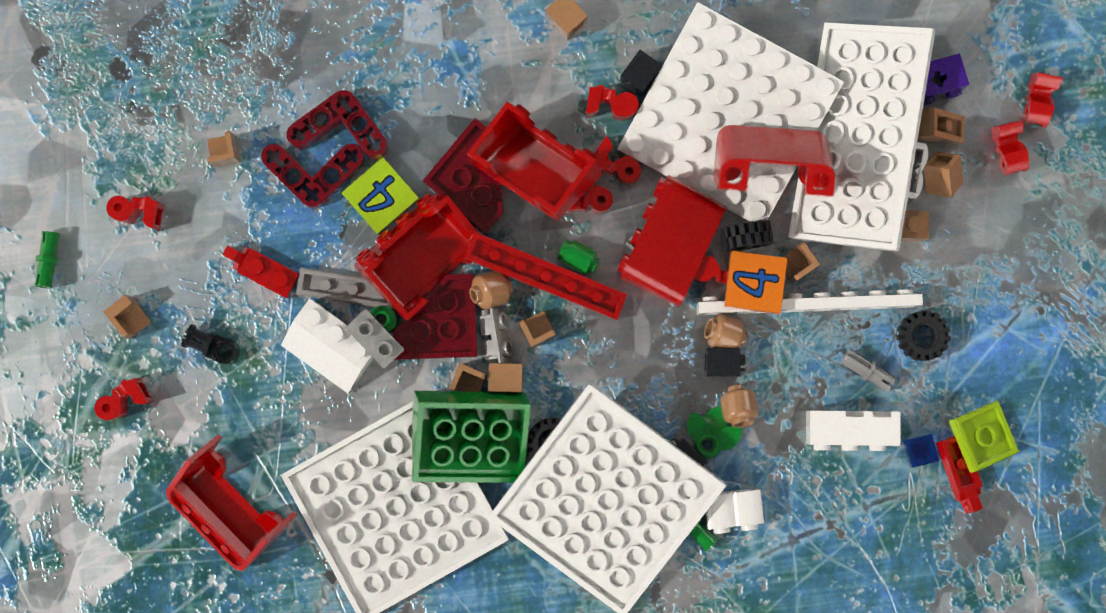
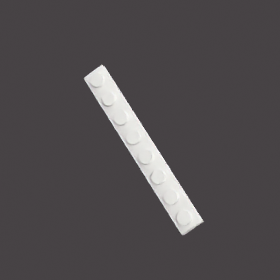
M912 289L897 290V295H886L884 290L869 291V296H858V292L850 291L842 292L841 297H831L830 293L823 292L814 293V298H803V294L795 293L786 294V299H782L781 313L917 308L923 305L922 294H914ZM716 296L703 297V302H698L696 305L697 316L717 315L720 313L726 315L765 313L724 307L725 301H720V297Z

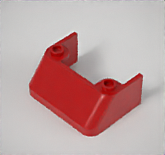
M218 434L185 461L167 488L166 496L177 511L234 569L243 571L284 532L297 514L293 511L283 520L276 512L267 510L260 515L223 477L226 471L225 459L220 453L214 451L222 439Z

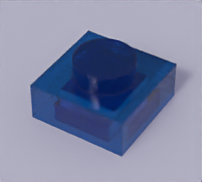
M932 434L903 440L910 468L939 461Z

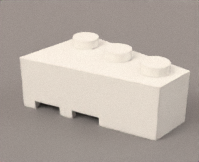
M806 411V444L814 445V450H830V445H841V450L858 451V445L869 446V451H886V446H900V412Z

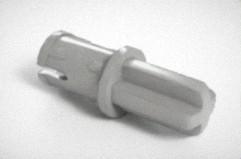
M848 350L842 358L841 363L861 375L863 381L869 380L885 392H888L891 386L884 382L883 379L892 385L896 380L895 376L876 366L875 361L870 362L852 350Z

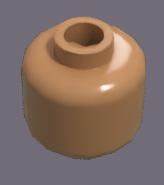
M492 270L473 278L469 294L474 303H477L482 309L489 310L490 308L507 303L513 292V287L508 276Z
M722 313L715 315L714 318H710L704 330V338L707 339L708 345L712 348H739L744 346L748 336L741 319Z
M739 384L728 387V392L724 393L720 398L723 418L727 423L732 424V427L740 428L752 425L754 419L759 415L756 394L751 389H745L744 385Z

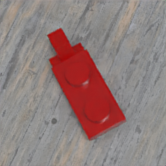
M227 245L222 254L235 262L232 268L238 271L237 273L288 299L299 278L298 273L251 248L243 247L242 251L239 252Z
M955 436L936 442L956 500L960 501L964 512L973 513L983 509L978 496L981 494L980 487L983 486L978 471L969 472Z

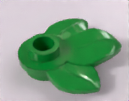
M721 406L710 409L704 417L692 412L687 421V431L694 439L693 448L704 459L714 458L720 450L732 449L742 435V428L727 426L728 423L723 418ZM704 440L711 441L712 447L710 450L702 448Z

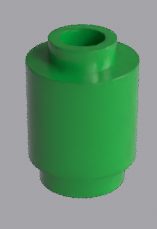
M566 239L557 257L558 260L562 261V265L584 276H587L589 272L594 273L600 262V258L596 257L598 251L576 240L571 242Z
M380 305L370 311L376 320L379 315H386L387 321L382 326L389 334L397 328L398 316L390 307Z

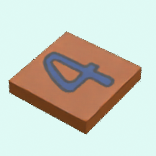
M731 251L724 307L781 314L787 258Z

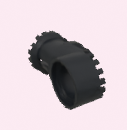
M193 324L189 325V328L185 331L187 335H183L184 338L181 340L182 347H191L202 352L203 356L219 363L232 364L237 361L240 355V348L233 340L215 333H205L196 329V325ZM230 344L233 348V355L231 358L224 360L221 358L219 350L222 345Z

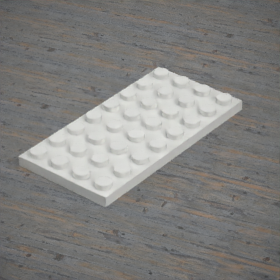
M824 23L817 67L844 81L817 130L823 133L828 140L836 179L834 197L805 195V185L798 178L788 238L899 252L935 37L933 28Z

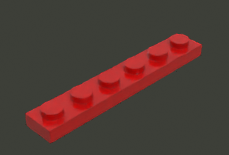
M472 232L463 258L614 320H618L627 294L476 232Z

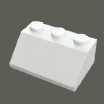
M309 298L292 322L281 346L349 394L374 358L346 330L347 324Z

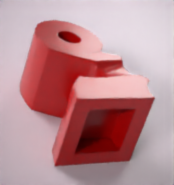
M1040 72L1031 74L1028 84L1029 93L1026 96L1027 104L1023 113V123H1032L1043 128L1048 126L1055 107L1051 93L1059 89L1063 77Z
M602 84L597 87H590L586 118L596 116L602 103L609 105L615 120L625 121L636 115L638 100L632 93L623 92L616 96L614 89L606 88Z
M1023 120L990 127L991 138L996 144L995 151L999 154V163L1003 174L1008 176L1014 172L1028 171V150L1022 142L1018 141L1017 137L1020 133H1023Z
M606 136L594 153L597 156L598 164L601 166V172L608 176L615 173L617 180L623 185L634 184L641 175L639 163L629 155L617 161L609 160L608 154L612 151L613 147L610 139Z
M593 185L585 197L580 198L568 212H585L587 207H589L596 214L606 213L613 203L612 193L605 187Z
M114 196L107 202L106 211L111 218L125 224H133L139 215L144 212L142 219L144 224L160 232L165 205L150 196L133 197L132 200L123 196Z
M704 256L693 280L697 283H706L713 278L715 284L727 285L728 270L722 271L714 257Z
M133 378L131 380H122L116 388L112 389V396L100 397L94 405V411L98 418L102 420H115L128 414V396H131L133 403L149 404L154 401L142 379Z

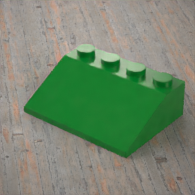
M414 390L412 482L514 483L524 470L531 409V403L526 394L520 392Z

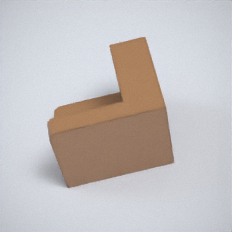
M556 0L545 9L546 18L566 40L583 27L588 20V15L574 0Z
M231 131L225 132V136L207 139L210 157H207L209 165L215 168L241 163L237 138Z
M935 151L927 160L924 167V177L928 194L945 197L954 196L963 184L961 155Z
M805 242L783 256L787 258L786 274L792 283L820 265Z
M123 295L103 311L121 336L126 339L133 338L151 323L149 317L134 298L129 295Z
M544 311L519 322L531 348L556 336Z
M460 363L449 389L453 391L480 392L487 375Z
M489 364V392H522L523 364Z

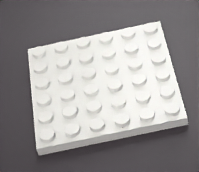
M697 2L621 141L618 150L668 177L670 175L727 206V209L748 221L768 220L798 165L750 162L747 191L718 189L713 180L718 132L728 125L817 131L844 81ZM741 172V174L739 175L738 178H736V179L733 180V181H728V182H730V183H737V182H739L740 179L742 178V172Z
M589 383L493 509L489 518L617 613H628L723 491L726 483L593 384Z
M413 401L281 474L356 613H380L509 540L504 529L489 518L493 509L478 482H412Z

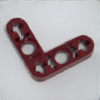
M340 90L291 124L286 132L288 142L294 148L301 150L308 148L338 125L344 123L369 158L374 160L381 159L389 150L388 142L355 96L347 90ZM341 99L348 101V105L353 110V113L349 115L344 107H340L341 103L339 101ZM321 113L329 115V122L325 126H317L315 124L316 117ZM358 118L367 120V126L362 131H355L353 129V123ZM310 123L316 132L312 133L306 124ZM297 131L304 133L305 139L302 141L296 139L295 133ZM371 135L375 142H381L379 144L381 149L378 151L371 149L372 146L366 137Z
M270 144L262 150L261 160L304 205L315 209L321 207L362 167L365 155L358 145L346 144L313 177L281 146L276 144ZM271 151L275 154L280 151L279 159L284 164L288 160L291 163L284 166L283 169L274 161L269 164L268 161L271 158L268 154ZM348 151L352 153L358 151L356 155L358 161L356 163L349 161L345 165L349 171L345 173L336 162L340 160L343 164L348 159L346 155ZM291 169H297L301 172V179L296 184H290L286 179V175ZM330 169H337L340 172V179L334 184H330L325 180V174ZM307 179L310 182L306 185L313 192L317 189L319 190L317 194L319 200L316 202L314 200L308 202L309 195L303 189L300 190V193L296 191L304 186Z

